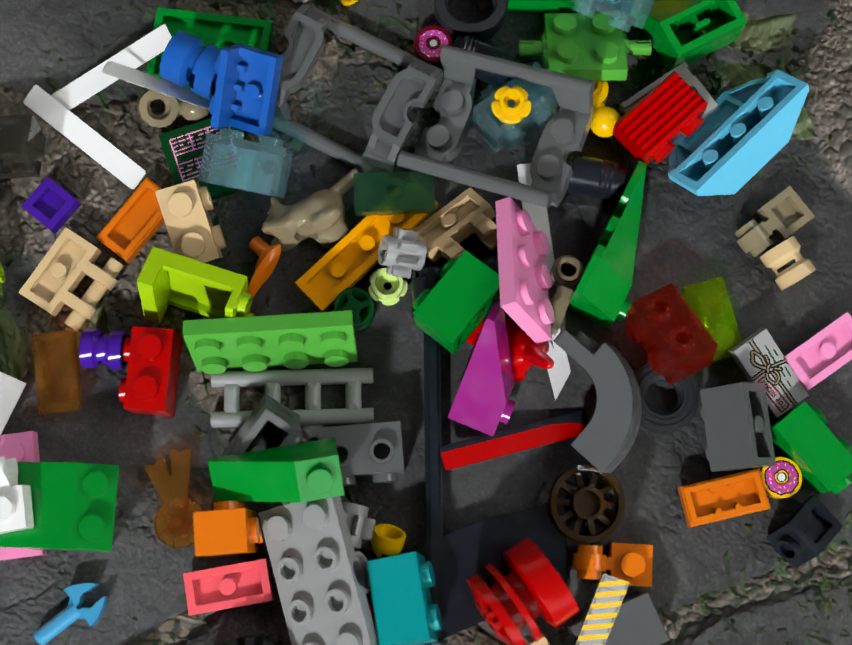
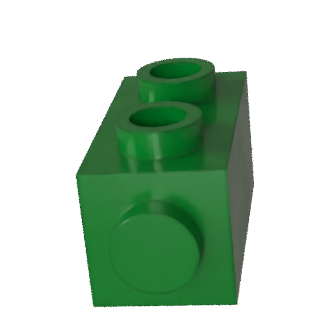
M803 401L789 409L770 425L773 443L786 458L791 459L798 465L802 478L816 494L830 491L833 494H837L852 483V476L850 475L852 473V447L843 438L836 437L826 426L828 421L825 415L816 406L808 405L806 401Z

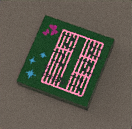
M211 118L159 135L175 185L195 179L199 181L200 187H208L212 201L259 185L240 129L230 126L219 130L212 128Z

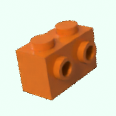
M239 501L214 502V510L193 512L195 556L211 557L258 553V544L265 541L260 518L256 517V511L245 508V503H239Z

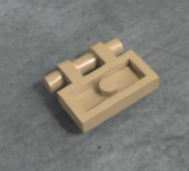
M65 227L18 293L54 317L57 316L64 305L69 306L73 310L64 323L78 332L86 319L91 320L97 312L94 308L107 289L112 291L118 281L115 278L124 266L110 257L101 270L94 263L102 251ZM85 275H87L94 281L82 298L79 299L72 293Z

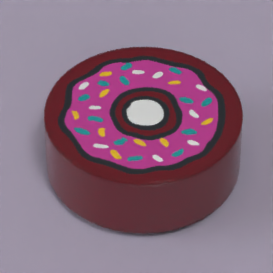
M436 25L426 26L415 37V55L435 66H440L441 49L444 45L453 46L452 37L443 27Z

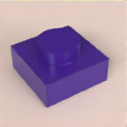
M48 176L21 205L22 208L54 234L59 231L81 206L78 200Z

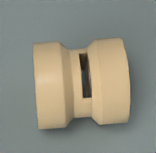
M794 236L760 256L764 265L767 268H771L776 274L775 282L781 291L816 270L810 259L803 258L800 253L801 246ZM792 261H796V263L792 264L788 268L784 270L782 269L784 266L788 265Z

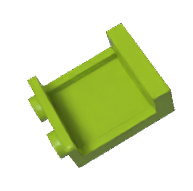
M154 246L136 280L144 318L154 323H161L169 304L214 319L254 316L253 313H250L253 294H250L248 291V276Z

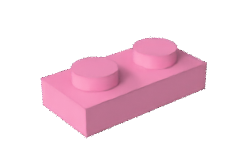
M848 312L784 356L806 391L852 360V317Z

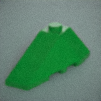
M640 160L584 269L579 284L573 291L567 309L609 329L615 319L623 321L633 301L626 296L632 286L647 166L646 163Z

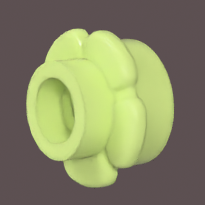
M387 268L377 269L369 279L371 285L368 291L374 301H381L386 306L397 304L400 300L399 298L405 296L407 292V281L402 277L386 274ZM390 283L392 287L386 290L384 284Z

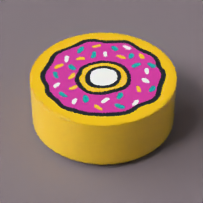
M776 457L775 466L760 467L767 496L775 499L788 498L796 494L800 489L802 473L798 465L791 459Z

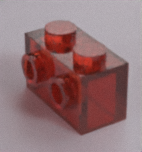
M672 283L630 303L625 323L626 330L630 338L635 343H640L648 354L649 364L654 372L658 375L662 374L669 385L712 364L718 344Z

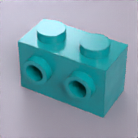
M416 551L366 561L378 644L421 645L437 642L436 630L442 629V619L438 604H432L430 587L435 586V576L431 562H425V557Z

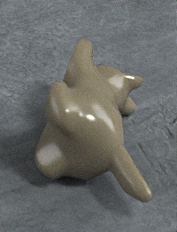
M355 168L351 169L330 189L313 192L293 205H282L276 197H271V207L262 225L263 233L275 236L271 241V246L281 244V251H288L296 247L304 239L312 237L323 248H333L349 233L345 222V207L342 195L355 184L359 171Z

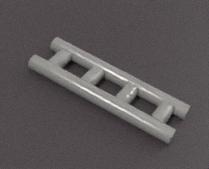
M373 368L263 370L259 372L225 371L221 374H211V387H224V411L211 412V428L242 427L253 411H240V387L264 386V395L267 394L281 403V386L305 385V409L292 410L300 416V426L374 423V408H362L361 384H373ZM345 384V408L321 409V385Z

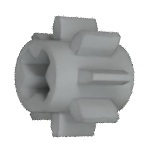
M394 227L393 236L384 235L378 249V262L380 265L387 266L386 274L411 278L412 270L420 271L423 268L427 247L425 241L417 240L418 231Z
M342 502L353 547L356 550H360L362 540L371 541L375 519L367 518L368 507Z

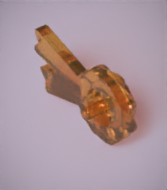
M190 448L185 449L181 453L171 449V475L167 462L162 457L157 460L155 465L145 466V470L163 502L153 519L156 536L159 541L174 549H181L194 544L193 512L202 511L201 506L188 499L193 453Z

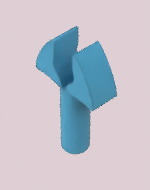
M81 583L65 588L64 591L70 597L68 606L34 632L35 640L40 645H45L78 619H86L89 626H95L105 612L109 596L102 597L93 607L81 608L80 606L84 602L86 593L92 591L100 584Z

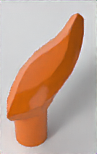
M259 236L254 237L249 243V249L259 257L248 285V291L250 294H253V298L274 271L281 254V244L270 246Z

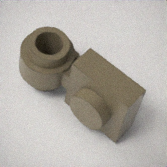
M789 186L755 212L762 220L760 224L753 218L735 232V235L739 238L736 242L746 254L750 252L755 258L773 244V241L769 238L770 235L773 234L781 243L814 218L815 215L793 188Z
M563 255L557 258L550 270L552 282L557 286L554 295H549V301L555 314V321L551 323V334L553 335L557 334L574 287L579 284L584 272L581 261L572 255ZM561 269L570 270L573 276H565Z

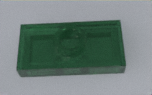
M418 171L353 174L355 216L435 213L434 176Z

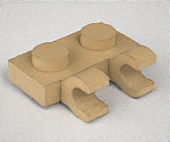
M471 187L413 229V231H418L417 240L425 241L427 247L426 257L432 263L442 256L447 262L452 258L458 259L465 251L459 243L472 233H475L490 251L497 248V233L495 232L497 226L491 220L496 216L494 210Z

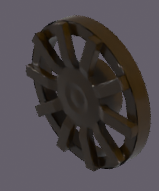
M578 465L564 471L555 479L548 498L552 523L563 535L578 542L593 543L609 537L620 525L625 511L624 494L619 482L611 473H601L593 465ZM581 471L592 472L588 487H584ZM571 475H574L578 488L576 490L564 482ZM598 476L603 477L608 482L600 490L595 488ZM560 487L571 495L570 499H557ZM613 489L616 503L605 502L603 495ZM557 505L569 506L570 510L559 516ZM605 508L616 509L612 521L602 514ZM575 516L577 518L571 531L563 522ZM596 518L606 526L598 534H596L593 522ZM583 520H586L590 536L578 535Z

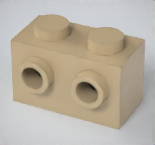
M194 179L155 191L174 253L204 263L223 257L221 249L226 248V243L220 225L213 226L208 211L214 209L207 186L200 187L199 181Z

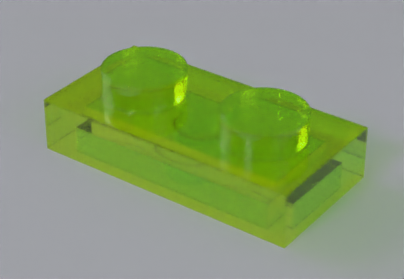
M723 277L684 286L681 292L703 364L706 365L732 358L729 350L739 344L742 338Z

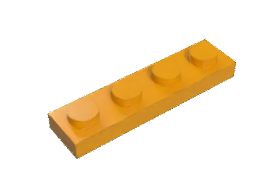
M412 176L408 177L295 282L296 286L321 312H326L334 305L335 299L340 292L347 288H352L379 263L378 249L384 235L393 236L394 227L409 230L415 229L438 208V202Z

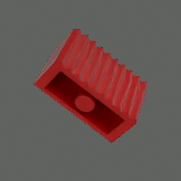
M673 71L615 123L612 134L638 161L646 163L647 166L653 160L659 164L675 149L676 146L673 142L679 136L684 134L687 138L690 137L705 122L702 116L707 103L699 94H696L694 89L690 88L688 83H685L683 78L679 77L677 72Z

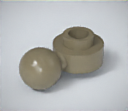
M146 89L140 95L137 103L140 117L148 125L157 128L170 125L174 122L177 115H182L187 121L196 123L205 120L210 114L208 109L150 89ZM156 99H160L164 103V108L160 113H153L150 110L151 102Z

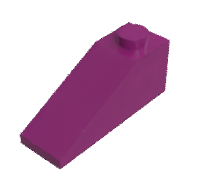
M497 299L494 300L447 417L490 436H494L499 422L507 425L516 404L515 401L509 399L514 386V377L505 313L500 306V301Z

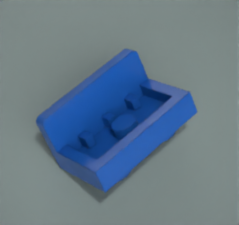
M244 44L222 48L215 62L217 81L215 93L209 105V111L212 115L211 127L219 130L230 126L264 137L271 134L283 56Z

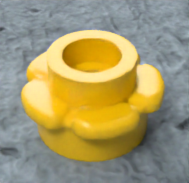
M503 86L499 88L494 94L495 100L491 103L493 114L505 124L519 123L529 115L532 106L531 101L527 99L528 93L519 86H513L512 88ZM513 101L515 106L509 107L507 103Z

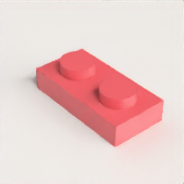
M268 558L183 573L189 616L274 600Z

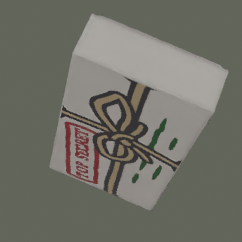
M766 328L758 329L729 350L748 382L765 384L768 412L772 418L780 417L809 396Z

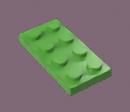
M352 310L183 321V338L197 372L221 374L226 370L233 369L259 372L267 367L285 366L288 369H302L307 365L314 364L340 367L348 364V362H358Z

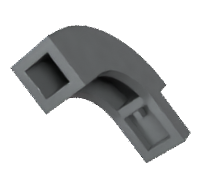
M563 328L553 341L589 373L597 394L594 415L571 446L601 473H612L628 454L638 434L642 414V400L637 378L629 362L615 346L604 342L595 351L598 344L585 332L579 330L575 334Z

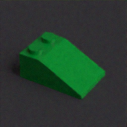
M17 462L18 485L24 484L31 487L35 528L0 534V548L103 553L112 551L119 465L77 462Z

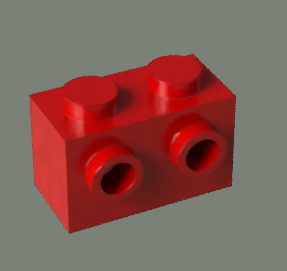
M132 326V335L126 338L123 350L124 361L128 362L127 378H122L119 385V401L124 402L123 409L133 414L174 417L183 339L174 329Z

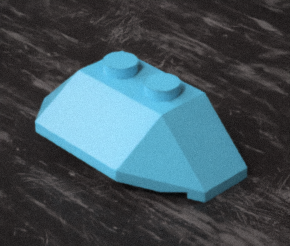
M777 69L768 73L766 78L751 80L725 91L715 100L718 105L716 111L704 118L705 122L696 132L688 138L682 134L673 142L676 147L669 158V179L697 196L736 194L789 142L809 92L808 83Z

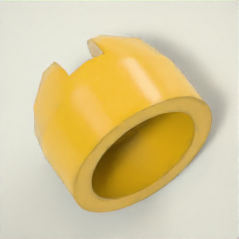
M391 524L376 525L371 539V547L376 556L380 558L382 553L388 555V557L399 555L404 547L406 533L401 528Z

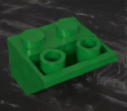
M646 0L632 9L646 35L651 39L653 47L668 72L684 61L688 65L736 41L748 22L735 0Z

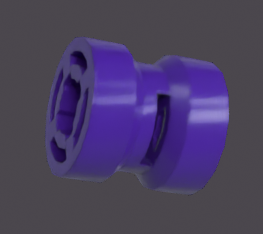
M84 328L79 345L81 366L83 368H97L102 363L103 365H108L112 370H125L128 362L124 361L123 350L126 338L130 337L127 330L114 329L110 333L103 334L99 328Z

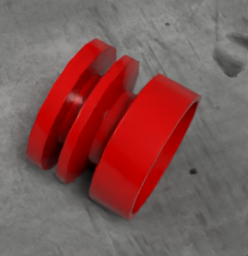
M527 537L503 553L510 573L504 576L491 563L484 566L493 584L492 586L488 587L476 573L467 578L478 610L497 637L509 645H527L519 632L522 628L536 643L541 640L542 634L535 621L540 615L550 625L557 628L579 612L574 597L558 572L542 551Z

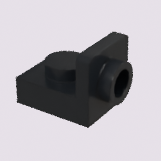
M813 495L805 500L783 525L773 530L767 536V539L776 548L779 555L796 568L817 557L841 530L843 525Z

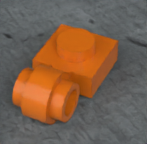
M611 542L609 543V557L603 554V546L578 545V553H573V570H577L578 579L601 580L602 572L608 570V575L628 581L630 583L629 586L652 587L653 545Z

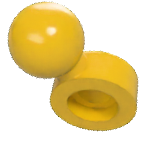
M595 81L596 90L593 92L594 114L590 128L595 135L608 138L613 136L614 125L621 118L614 108L605 106L609 92L607 81Z

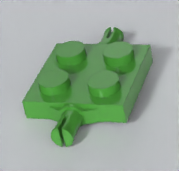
M544 13V34L542 40L518 41L519 57L541 56L547 66V70L592 81L626 80L628 55L650 56L652 50L651 39L628 40L623 31L621 13Z

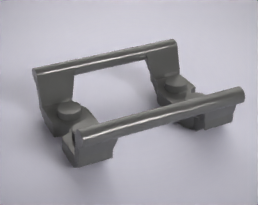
M302 4L294 13L283 33L284 41L289 46L287 51L281 54L283 62L272 127L389 185L395 175L398 155L413 130V123L409 121L407 115L414 108H425L436 85H442L443 71L441 68L318 8ZM325 30L406 68L392 78L372 117L373 132L362 154L291 120L286 100L290 93L298 91L304 85L320 57L325 45Z
M444 45L440 53L444 80L433 105L436 113L440 114V120L436 125L424 128L414 154L406 151L399 153L397 165L549 208L550 205L558 207L565 196L573 175L571 166L566 164V158L572 152L582 151L591 127L594 114L593 92L595 81ZM477 69L553 89L560 110L557 116L548 121L530 164L531 186L448 163L457 157L461 151L475 116L476 107L473 98L477 82Z

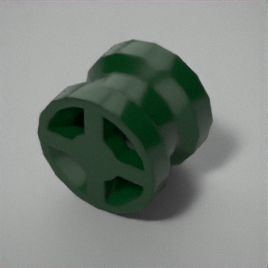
M356 287L347 288L340 292L333 305L334 311L352 310L355 333L368 329L375 317L374 304L370 295L363 289Z

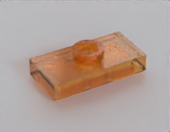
M69 329L32 334L38 415L47 416L83 411L76 331Z

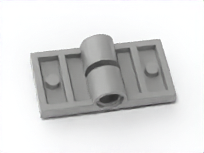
M340 496L302 503L291 502L258 513L291 644L379 645L366 596L371 591L366 562L368 560L360 551H354Z

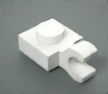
M1 456L0 534L35 528L31 487L24 484L18 485V463L16 458L5 459V456Z

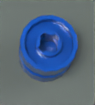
M179 30L173 35L164 50L160 63V76L180 87H185L189 84L191 92L211 100L215 93L217 81L215 62L222 48L212 44L205 48L202 39Z

